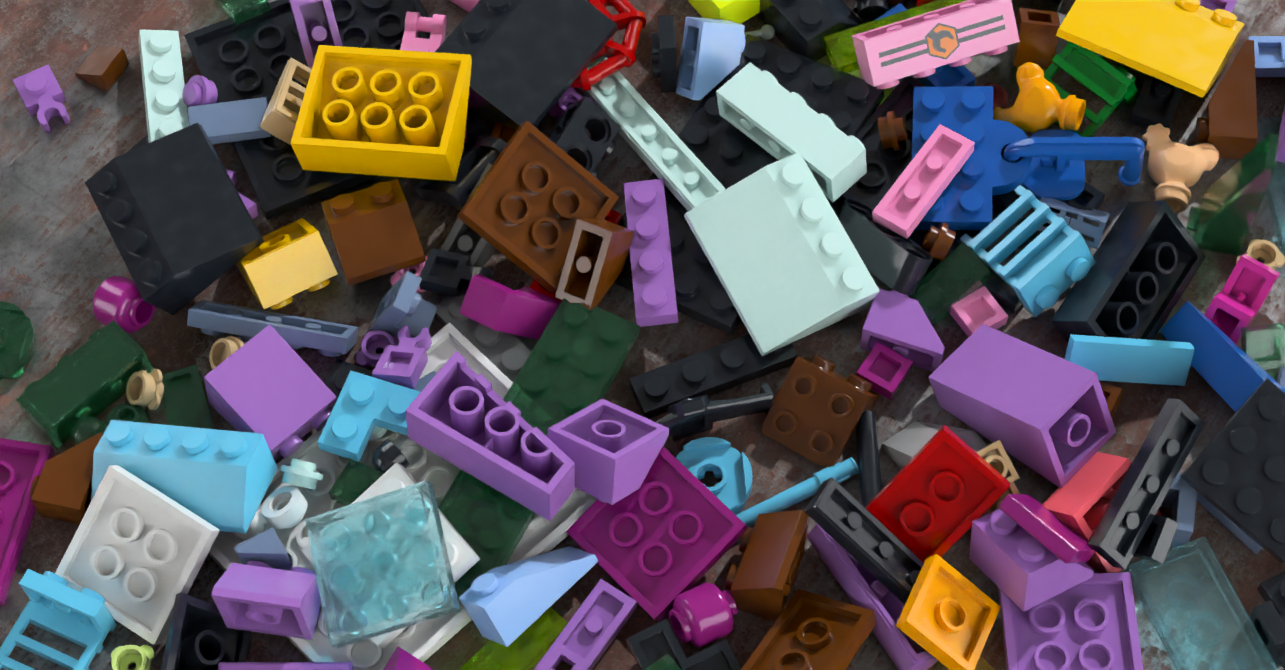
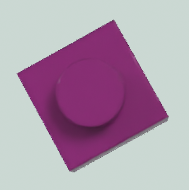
M877 342L856 372V375L872 383L871 389L891 400L911 371L913 361Z

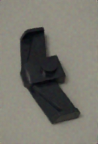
M768 383L760 384V394L748 397L709 401L708 396L705 394L696 398H687L669 406L668 415L655 422L669 428V436H672L673 441H677L712 430L713 422L765 412L767 416L773 405L774 393Z

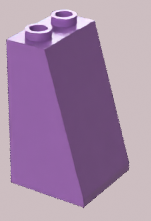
M984 324L928 377L940 407L990 441L1000 440L1006 452L1061 488L1116 433L1097 373Z

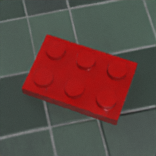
M943 425L865 508L921 561L925 562L927 558L935 554L942 557L972 526V521L980 518L1010 487V482L946 425Z

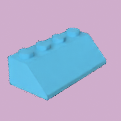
M111 420L93 454L91 501L108 467L118 465L212 524L220 531L246 534L278 467L264 435L260 433Z

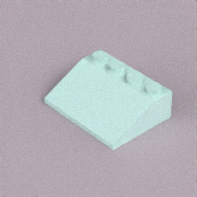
M800 152L761 168L684 215L762 356L865 310L880 291Z

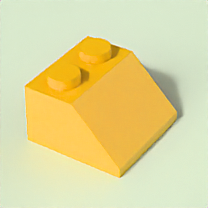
M303 218L262 236L264 242L237 263L256 301L263 309L271 307L272 310L288 305L293 301V295L306 289L308 292H313L327 286L330 283L329 278L338 274L319 231Z

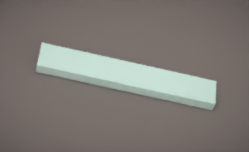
M605 55L587 66V70L606 60ZM619 71L592 85L589 91L584 92L583 88H579L586 97L592 98L596 106L621 126L618 133L659 179L663 178L664 185L687 211L726 190Z

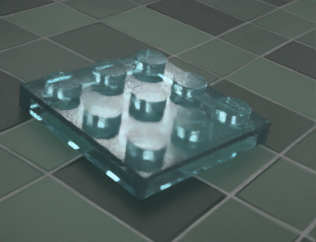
M426 480L305 519L330 646L340 648L460 611L434 487L429 481Z

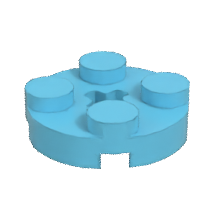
M717 437L698 438L684 445L683 451L678 453L675 458L697 479H703L707 471H713L715 478H722L721 482L716 483L714 487L707 488L735 515L742 512L752 490V467L747 456L743 452L741 455L737 449L731 447L730 442Z

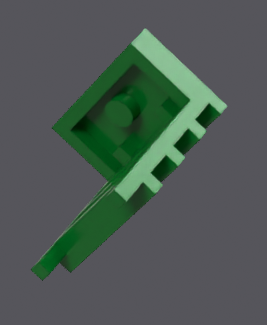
M1067 41V45L1059 55L1056 54L1051 60L1052 64L1044 72V78L1056 87L1061 99H1066L1070 94L1051 80L1058 70L1061 69L1106 103L1098 115L1086 107L1084 117L1091 123L1083 133L1078 130L1074 131L1081 137H1092L1121 101L1131 106L1140 93L1134 84L1136 78L1120 65L1114 68L1104 60L1105 56ZM1058 121L1054 122L1060 128Z

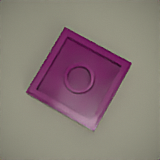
M1008 494L999 505L1001 507L1000 510L1066 564L1088 562L1096 552L1088 545L1086 540L1031 495Z

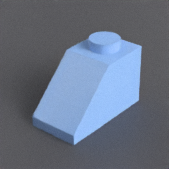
M686 17L676 94L692 100H701L740 64L741 53L745 48V25L722 19Z

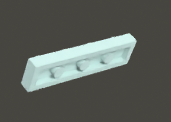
M139 31L138 41L149 143L189 126L187 105L182 97L185 85L178 31Z

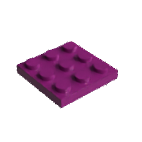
M663 446L638 490L613 505L597 499L566 532L586 552L594 554L599 561L597 563L654 620L659 622L673 608L674 599L679 594L690 590L749 528Z

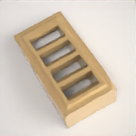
M290 58L286 63L260 125L263 130L288 144L291 143L306 91L305 87L292 81V78L307 86L312 70L293 58Z

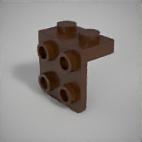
M814 354L812 358L796 357L761 429L764 435L824 468L831 467L837 464L863 412L872 411L880 396L870 391L872 383L852 373L849 374L848 378L833 371L836 367L835 363L820 355Z

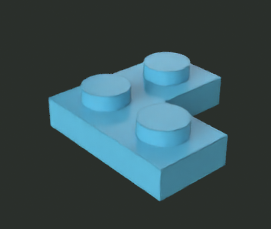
M350 371L318 440L320 450L359 462L375 426L408 436L405 410L421 392Z

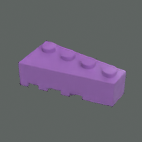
M455 351L405 410L409 439L548 521L552 520L575 490V463L541 430L529 425L521 417V411L510 401L506 403L492 389V384L481 373L477 375L467 366L466 359L457 351Z

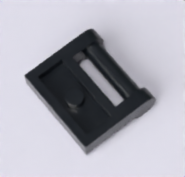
M467 136V143H464L456 181L423 179L414 189L423 200L449 203L454 208L461 210L488 163L493 165L507 143L499 138Z

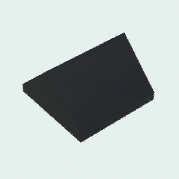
M180 592L176 594L161 670H218L219 662H246L251 631L227 628L216 605Z

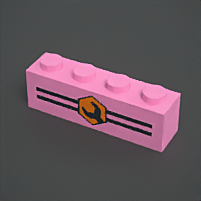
M967 0L852 35L861 78L866 83L874 87L876 86L877 89L894 87L899 84V79L911 75L913 78L930 76L936 72V67L949 64L950 67L968 64L972 61L971 57L985 53L988 56L1001 54L1008 50L1007 45L1020 42L1011 0Z

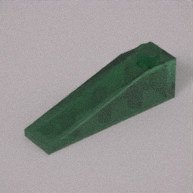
M1270 133L1203 192L1198 207L1191 206L1186 230L1193 231L1192 238L1200 249L1236 256L1240 255L1275 170L1278 134Z

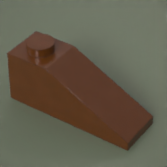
M1254 40L1245 41L1211 97L1204 117H1198L1196 121L1195 140L1213 144L1219 151V158L1250 160L1258 140Z

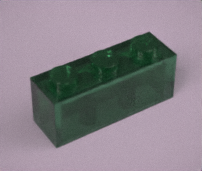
M113 320L106 327L93 332L88 341L75 352L61 358L55 368L44 377L30 383L23 393L16 398V401L25 417L58 449L126 393L128 380L133 373L141 370L150 373L153 368L145 350Z

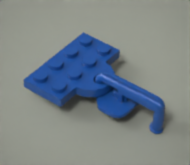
M993 86L914 87L912 160L940 124L974 142V152L914 230H928L931 225L938 227L942 221L949 224L948 229L983 230L992 222V196L1009 193L1019 185L1023 186L1026 190L1029 189L1039 200L1042 197L1056 200L1074 199L1082 193L1085 186V160H1125V165L1118 170L1117 174L1120 182L1129 187L1135 186L1140 182L1145 146L1144 142L1139 138L1081 137L1071 130H1039L1028 138L1021 128L1012 123L993 119Z

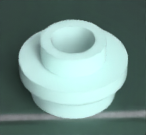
M292 458L290 466L281 465L280 471L284 472L283 483L316 490L317 481H322L324 474L316 473L317 464Z

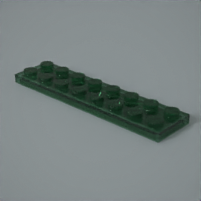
M564 298L503 400L506 403L510 401L521 411V417L533 428L537 427L547 436L548 428L603 399L638 339L640 326L596 306L589 311L582 304L571 303ZM462 469L459 471L438 509L479 556L480 560L444 593L460 600L459 597L471 587L477 577L487 573L490 569L506 565L536 514Z

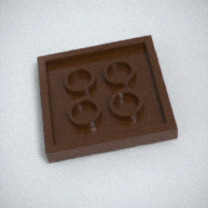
M525 121L516 130L457 217L551 293L558 288L577 219L600 218L604 220L619 197L530 122Z

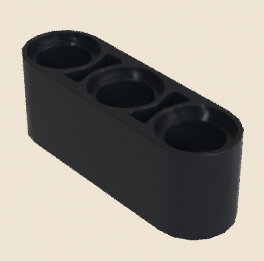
M845 199L837 217L868 271L891 289L904 295H914L933 257L909 237L906 239L873 221V210L867 205L856 200Z

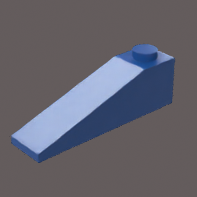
M1187 301L1160 330L1161 334L1168 341L1190 342L1195 350L1191 365L1235 412L1266 378L1285 393V389L1190 301Z

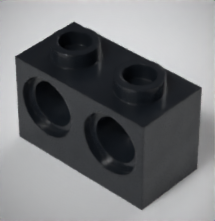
M585 97L567 106L548 138L596 177L598 172L595 168L600 160L605 159L614 149L616 141L613 139L621 126ZM585 128L589 131L591 139L586 135Z

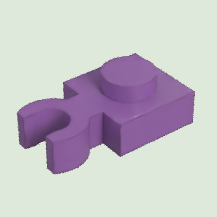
M49 64L13 79L30 116L37 114V119L44 132H51L48 121L54 116L61 117L65 125L70 123V117L65 106L62 104V102L66 101L65 96Z
M403 326L397 334L398 346L386 345L372 372V376L414 389L428 362L426 351L431 347L432 340L428 328L423 327L420 335L412 338L409 327Z

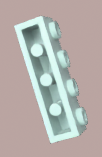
M748 63L716 91L719 115L778 160L800 152L825 197L832 202L836 201L867 173L866 149L862 142L855 136H847L839 130L827 115L823 113L818 114L807 106L805 100L798 93H790L782 87L770 72L766 70L761 71L752 63Z

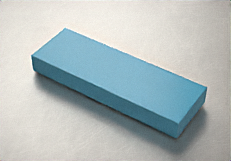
M1070 334L1065 360L1097 373L1100 381L1185 386L1195 349L1190 342Z

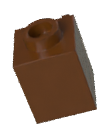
M1019 8L1016 25L1020 42L1011 45L1010 51L1013 65L1020 67L1030 62L1039 65L1042 69H1047L1052 64L1051 60L1055 56L1059 38L1056 36L1060 27L1058 13Z

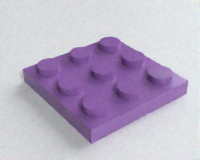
M1130 572L1093 573L1092 578L1024 612L998 587L1006 670H1143Z

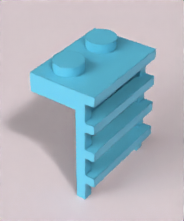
M1019 185L1015 189L1016 194L1019 196L1015 202L975 238L972 239L965 234L960 240L1014 289L1024 308L1036 318L1043 310L1052 307L1059 299V296L1073 283L1083 279L1096 262L1082 235L1077 230L1074 231L1069 227L1062 217L1055 215L1048 205L1042 204L1029 189L1026 190L1023 186ZM1031 208L1035 210L990 252L987 253L985 251L988 246ZM1047 221L1051 223L1004 267L1000 264Z
M27 569L19 585L30 600L0 647V669L35 670L8 657L16 645L66 669L90 670L88 666L96 653L100 654L104 648L102 643L109 631L113 632L117 626L104 604L105 598L88 588H82L80 592L70 588L65 579L53 572L45 571L41 575ZM31 623L86 649L80 659L77 660L22 634L28 624Z

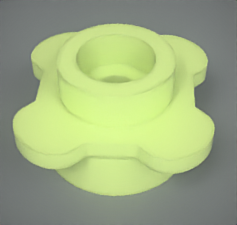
M149 645L116 647L111 653L112 669L129 670V665L135 663L136 668L133 670H150L155 652Z

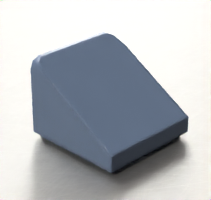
M274 527L234 547L241 564L246 565L248 561H260L274 569L289 570V568L293 567Z

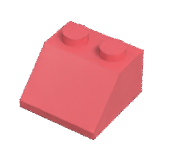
M1096 452L1062 488L1059 487L1042 505L1084 540L1089 542L1132 463L1129 458ZM1158 509L1156 515L1162 516L1161 512ZM1097 552L1087 562L1100 573H1119L1122 570L1121 568L1113 567Z

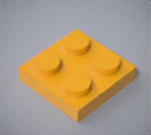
M935 554L925 560L896 623V627L949 670H974L1001 606L939 555Z

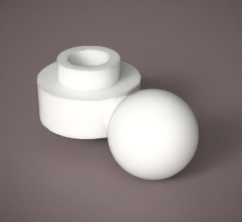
M292 485L281 487L265 499L262 507L257 510L246 534L236 532L234 534L240 539L247 540L263 532L267 524H270L275 529L292 528L303 519L308 507L307 500L297 487Z

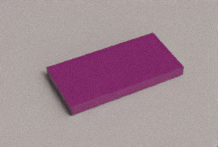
M0 438V605L2 606L5 604L36 510L30 497L32 482L37 475H41L45 462L53 458L55 453L49 445Z

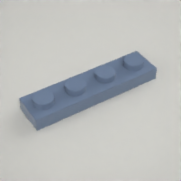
M203 299L188 310L187 326L201 328V332L207 335L236 334L240 335L241 340L248 342L270 324L292 349L314 348L318 349L320 354L332 357L346 354L357 343L358 327Z

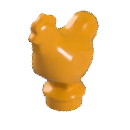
M1027 62L1021 65L1016 73L1020 91L1013 107L1002 109L999 106L995 107L993 111L994 120L1010 122L1025 132L1036 133L1039 130H1046L1056 121H1058L1060 128L1064 131L1067 129L1077 131L1085 114L1086 100L1079 99L1076 95H1069L1066 99H1061L1056 87L1044 78L1042 68L1037 64Z

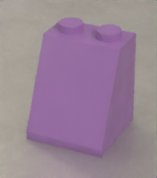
M270 324L204 376L208 403L238 432L263 434L274 460L281 455L287 458L296 452L303 444L301 438L312 429L316 431L322 430L337 401L335 394Z

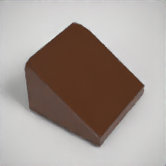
M97 46L76 71L75 75L108 92L127 68L129 61L125 51L119 47Z

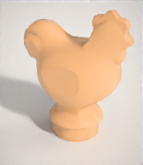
M1160 123L1154 126L1150 125L1142 138L1146 142V150L1149 152L1147 166L1149 176L1159 184L1154 189L1155 201L1165 200L1174 213L1183 212L1191 200V192L1188 188L1199 181L1204 171H1211L1216 166L1219 159V151L1213 144L1209 143L1187 146L1173 142L1169 138V128H1165Z

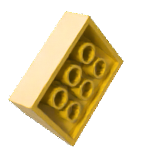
M1076 0L1058 28L1056 36L1203 98L1227 66L1245 24L1237 21V17L1229 11L1223 9H1215L1213 11L1201 6L1199 0Z
M319 45L290 143L302 169L456 181L464 148L472 65L471 55Z

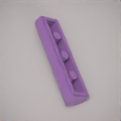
M816 524L809 532L808 540L852 604L874 611L877 624L873 628L872 633L897 669L927 670L938 660L896 627V623L905 605L825 530Z

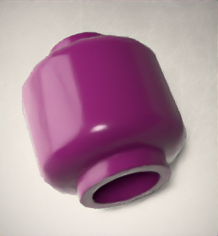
M124 276L109 277L99 285L94 293L93 313L97 321L104 326L123 333H134L146 326L154 316L155 306L143 300L133 279Z
M707 582L679 594L673 601V609L669 611V620L675 635L681 642H689L692 646L700 648L727 636L732 631L734 624L733 616L737 614V606L732 595L727 590L722 592L716 585Z

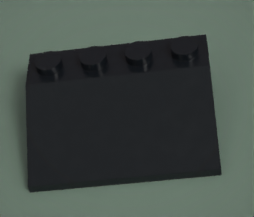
M480 0L435 52L471 55L472 65L467 108L517 130L525 121L530 122L534 127L540 123L616 33L618 27L615 22L586 0Z
M199 123L185 127L113 158L85 182L143 300L172 315L264 242L206 132Z

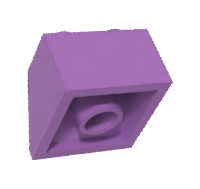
M601 399L548 428L547 437L575 463V488L596 497L601 502L613 505L640 488L669 436V428Z
M1000 508L972 521L969 559L1023 612L1093 577L1094 571L1085 562L1064 563L1000 510Z
M248 561L246 565L231 563L214 585L211 596L227 628L313 640L324 589L319 575H316L309 569L291 567L288 571L274 569L264 562Z

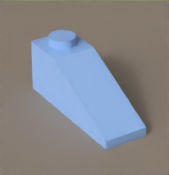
M567 546L490 569L487 573L477 577L471 587L459 599L482 637L508 647L599 561L594 554Z

